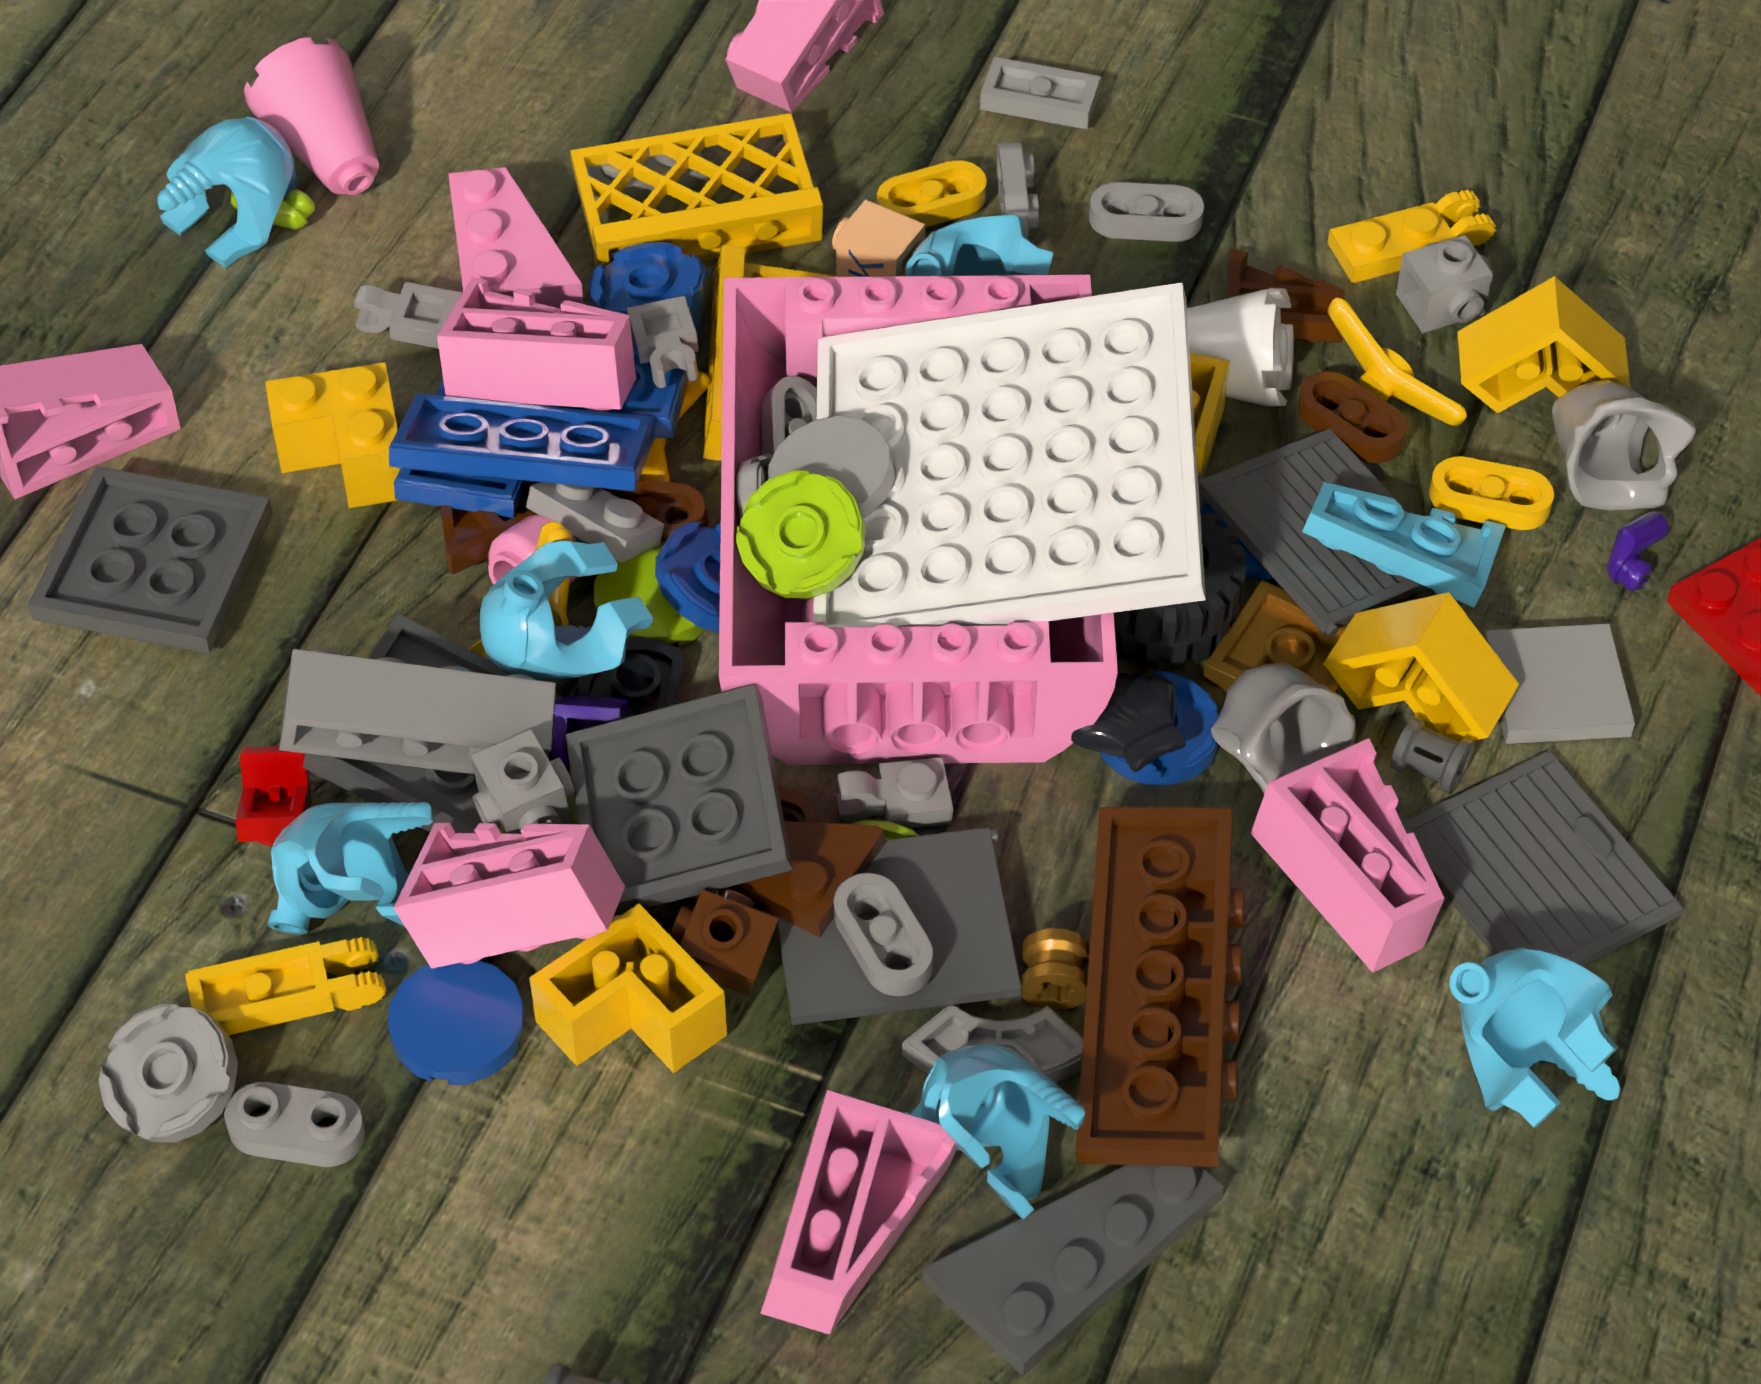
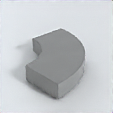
M948 1005L902 1042V1056L927 1074L930 1073L936 1059L943 1054L961 1047L982 1044H997L1012 1049L1043 1072L1054 1083L1065 1080L1080 1072L1082 1065L1083 1037L1048 1006L1026 1018L995 1021L972 1016L956 1005Z

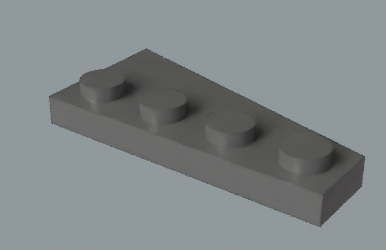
M1125 1165L1030 1213L1026 1218H1020L922 1268V1282L1021 1376H1024L1222 1200L1224 1186L1202 1167Z

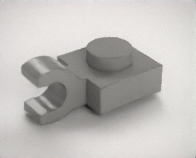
M409 282L404 283L401 294L387 292L370 285L360 286L354 301V307L361 309L356 322V328L367 333H380L389 327L390 340L439 349L437 335L462 295V292Z
M943 757L879 763L877 779L863 771H848L837 775L840 794H836V804L839 820L856 821L866 817L885 815V821H890L909 829L952 824L953 805Z

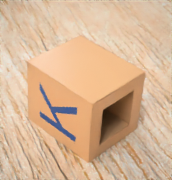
M864 200L850 218L845 217L841 220L835 230L832 247L836 250V276H906L908 261L912 258L918 246L925 240V224Z

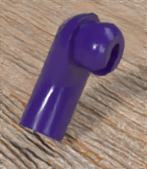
M1649 512L1618 530L1607 564L1609 578L1615 585L1621 582L1629 591H1636L1641 589L1648 581L1644 576L1652 573L1651 565L1647 561L1640 559V556L1644 549L1666 537L1668 523L1661 514Z

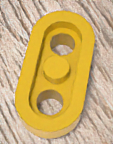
M961 160L944 162L886 180L878 189L877 205L925 224V227H929L977 212L985 203L986 176L982 169L973 163Z
M1451 457L1441 461L1435 467L1432 474L1429 497L1436 509L1453 512L1455 518L1484 523L1487 520L1506 525L1505 528L1531 530L1541 526L1548 519L1554 499V489L1545 476L1534 470L1469 457Z

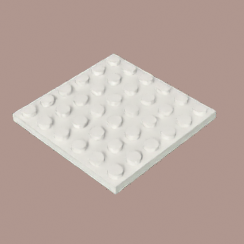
M1183 283L859 331L818 339L817 419L846 416L863 419L879 429L892 452L895 480L887 498L869 516L864 518L867 528L865 549L853 574L833 591L814 597L813 622H825L827 627H874L881 624L895 627L941 626L944 624L1001 626L1008 625L1009 621H1055L1206 600L1187 301Z

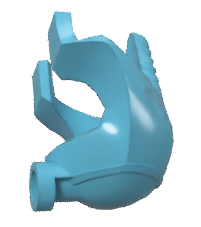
M253 117L228 119L217 123L199 135L170 166L167 171V177L171 183H168L165 189L159 193L157 205L160 210H165L160 216L163 224L182 236L208 211L209 205L205 190L211 189L213 185L225 184L235 195L238 206L237 223L205 249L210 258L227 269L237 259L259 250L267 243L273 221L284 196L297 187L298 176L294 169L291 149L278 130L270 124Z
M1018 215L979 217L948 225L936 232H932L918 246L912 258L908 261L906 276L1048 275L1054 252L1036 247L1024 236V219Z
M563 540L542 545L530 557L510 570L490 588L484 596L481 605L480 633L487 657L499 669H504L512 675H527L537 681L562 680L595 674L620 666L625 661L626 638L636 630L649 628L654 618L640 597L612 601L599 606L592 627L584 628L579 626L577 628L573 625L568 627L555 625L548 600L552 592L566 578L615 572L618 565L604 542L586 544Z
M426 802L326 803L313 806L303 812L282 830L271 849L273 877L279 893L277 910L270 912L268 926L284 933L307 934L311 917L325 919L337 913L349 900H378V904L375 907L383 917L404 926L394 910V906L409 875L401 861L391 835L431 824L433 822V814L430 804Z
M1525 947L1497 953L1487 957L1481 963H1463L1453 970L1449 982L1453 996L1460 1001L1459 1007L1464 1038L1487 1109L1495 1112L1505 1105L1519 1112L1533 1127L1540 1125L1561 1104L1549 1088L1530 1070L1534 1063L1541 1060L1555 1063L1559 1069L1565 1070L1568 1076L1575 1077L1579 1084H1584L1586 1089L1595 1091L1596 1095L1600 1098L1610 1101L1619 1097L1621 1091L1619 1081L1612 1075V1069L1605 1062L1619 1047L1605 1033L1599 1014L1606 1002L1613 996L1609 985L1604 980L1575 962L1558 955L1526 949Z
M982 1044L961 1047L937 1058L925 1081L921 1103L911 1114L905 1112V1114L940 1124L957 1145L956 1150L962 1151L980 1168L990 1164L989 1154L983 1147L1000 1146L1003 1153L1002 1164L988 1170L987 1182L1005 1204L1024 1219L1034 1210L1028 1200L1037 1198L1042 1188L1049 1132V1115L1057 1121L1061 1120L1063 1124L1066 1123L1068 1127L1071 1125L1073 1129L1078 1130L1085 1119V1108L1017 1052L1002 1045Z

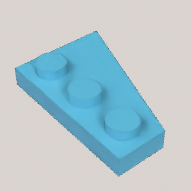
M1324 482L1302 532L1318 539L1320 543L1328 548L1344 550L1367 560L1385 573L1401 575L1432 589L1437 595L1450 592L1456 601L1458 600L1475 608L1485 588L1506 525L1485 520L1480 530L1455 524L1456 519L1453 512L1432 508L1429 516L1417 515L1403 511L1401 505L1394 498Z

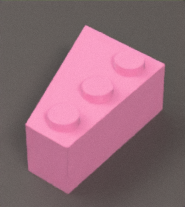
M759 0L756 14L744 32L738 33L733 38L728 49L726 62L736 87L792 113L829 73V66L825 63L838 49L848 53L857 44V36L853 35V33L866 20L876 24L885 14L881 0Z
M506 167L448 173L463 291L470 279L476 277L488 280V288L491 292L514 297L513 292L520 288L534 292L535 303L560 309V304L565 300L584 304L581 281Z
M476 277L470 279L437 335L446 396L541 406L584 407L586 410L601 412L611 409L621 410L636 380L629 315L565 300L560 304L561 309L535 303V294L532 291L518 288L513 292L514 297L489 291L488 280Z
M142 344L0 366V477L14 500L181 430L172 389Z
M1370 738L1268 782L1251 835L1374 973L1424 948L1444 901V896L1415 834L1406 833L1396 812L1399 800L1392 785L1384 786L1373 762L1377 753Z
M434 823L394 906V910L432 969L455 963L471 964L484 957L516 950L527 952L544 944L576 937L587 939L601 932L608 931L625 885L589 824H525L520 830L522 834H501L495 823H479L474 829L475 833H455L450 823Z
M827 1090L761 1314L831 1334L948 1171L957 1145L940 1124Z

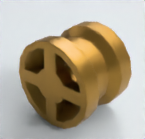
M1057 928L1038 930L1028 935L1023 941L1022 961L1029 968L1022 975L1021 995L1024 1000L1034 1007L1044 1008L1048 1006L1052 1010L1059 1011L1081 1005L1086 1000L1088 977L1082 971L1089 962V943L1076 932Z

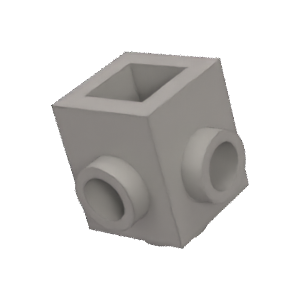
M1466 235L1443 242L1431 243L1423 248L1403 253L1396 295L1422 333L1455 323H1465L1485 314L1489 290L1494 283L1493 270L1488 259L1484 255H1479Z
M532 729L470 755L479 793L474 794L472 797L482 823H495L501 834H522L520 830L525 824H571L566 799L575 793L571 778L560 758L549 761Z

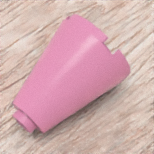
M306 37L280 46L263 58L255 67L259 77L254 82L252 88L246 82L244 93L250 110L259 120L270 124L279 131L288 143L291 152L331 192L335 194L356 195L365 191L371 186L374 177L378 173L379 161L347 52L335 39L327 37L326 39L329 44L315 45L311 37Z

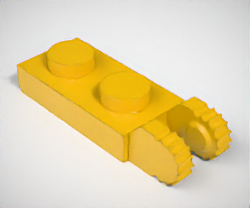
M1467 189L1466 191L1461 190L1459 193L1456 191L1448 193L1436 204L1431 202L1329 229L1327 244L1350 281L1357 283L1400 271L1403 253L1423 248L1431 243L1443 242L1466 235L1473 246L1485 244L1487 240H1490L1491 236H1494L1493 233L1496 231V225L1488 214L1474 215L1478 212V208L1481 207L1479 205L1480 201L1473 191Z
M362 937L320 945L319 941L194 969L185 973L191 1008L211 1016L228 1035L335 1011L334 1007L347 1011L362 1008L364 1005L377 1004V1001L382 1000V997L386 996V986L381 974L378 975L377 972L370 973V971L362 973V970L374 966V963L378 961L377 957H379L374 940L370 941L369 938L364 939ZM355 971H360V972H361V973L358 974V975H355V974H354ZM326 972L341 977L328 979Z

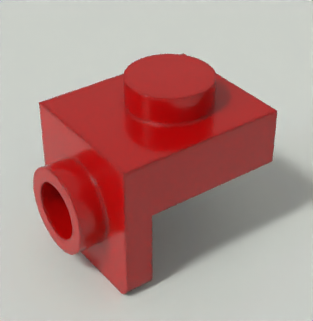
M280 746L245 747L241 750L239 759L243 789L235 817L238 842L257 841L262 845L273 846L282 830L303 812L311 808L312 798L309 770L303 768L306 753L279 750Z

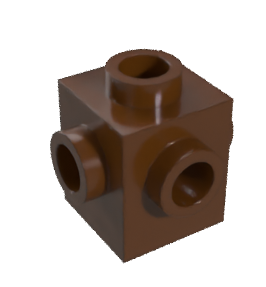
M702 889L695 909L682 904L670 936L721 989L725 986L749 996L773 936L778 918L754 909V901L738 892L719 889L714 894ZM715 939H721V940H723L724 942H719V941H717V940H715Z

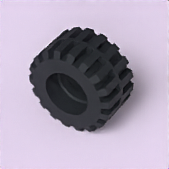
M1211 512L1205 515L1200 514L1206 600L1114 612L1116 647L1120 649V658L1132 662L1135 658L1145 660L1144 666L1158 668V663H1170L1172 669L1185 667L1186 660L1191 658L1196 663H1200L1209 659L1210 649L1215 650L1222 638L1229 632L1233 622L1236 623L1241 608L1246 566H1244L1246 556L1243 546L1236 545L1237 535L1232 528H1220L1221 518Z

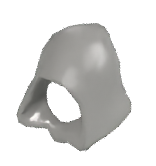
M1610 380L1594 381L1580 385L1558 398L1552 408L1555 433L1565 456L1566 483L1575 499L1582 506L1603 510H1632L1638 508H1660L1666 503L1669 485L1678 476L1675 458L1693 440L1696 433L1694 422L1691 419L1663 404L1646 399L1628 386ZM1648 427H1650L1657 437L1659 447L1658 463L1653 469L1643 473L1640 466L1642 443Z
M1279 662L1247 669L1239 675L1227 691L1222 711L1211 727V734L1224 750L1235 756L1246 767L1265 794L1268 782L1354 745L1356 720L1354 715L1348 712L1343 697L1326 686L1317 684L1308 674L1287 662Z

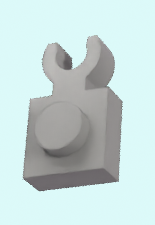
M685 295L627 308V314L630 316L631 332L640 363L650 362L654 384L658 388L666 387L665 373L676 368L685 370L690 382L697 380L698 368L695 352L699 351L696 330Z

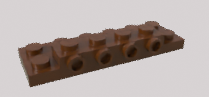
M1100 807L1079 1093V1105L1085 1108V1119L1077 1130L1076 1136L1078 1164L1219 1167L1223 1101H1237L1238 1061L1237 1059H1225L1226 1042H1239L1240 1001L1227 1000L1228 985L1242 984V944H1230V929L1244 928V889L1231 888L1232 808Z

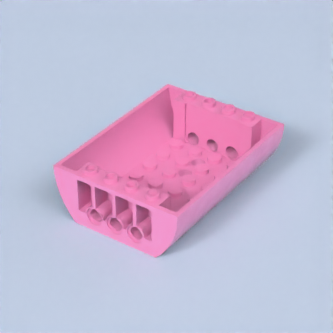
M1090 275L724 278L719 681L721 693L752 684L757 686L762 696L772 756L787 765L879 764L942 757L944 763L1046 762L1073 744L1071 740L1072 733L1079 728L1093 725L1106 708L1114 691L1118 674L1114 613L1055 621H1009L1008 625L1001 626L944 624L941 626L895 627L881 624L874 627H827L825 622H813L814 597L810 599L784 598L763 588L744 566L736 543L737 527L739 526L740 528L741 523L736 495V475L741 462L762 455L763 397L778 381L788 376L803 378L817 388L818 339L833 335L1092 296Z

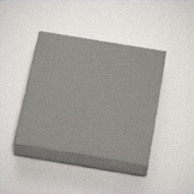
M1610 624L1485 630L1484 639L1519 683L1517 690L1499 718L1505 744L1632 736L1635 721Z

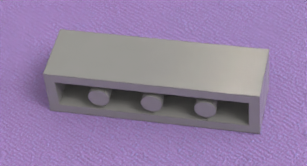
M293 649L287 680L279 750L474 774L470 755L532 729L547 758H549L552 743L556 683L537 681L530 676L522 674L498 676L475 673L460 666L437 668L406 664L404 661L392 657L367 659L340 655L329 649H314L311 651Z

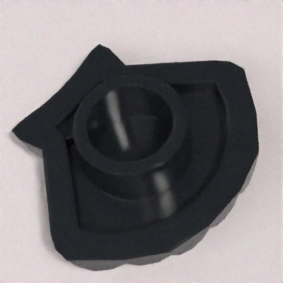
M644 637L626 639L624 663L607 671L579 677L574 696L629 699L628 718L681 704L676 695L685 664V653L682 649L659 640Z
M1119 673L1116 678L1114 691L1106 708L1093 725L1075 730L1071 735L1072 742L1085 749L1125 758L1133 772L1141 770L1160 756L1182 749L1186 746V742L1180 731L1175 727L1178 697L1173 683L1162 676L1149 678L1145 674L1136 673L1129 675L1127 673Z

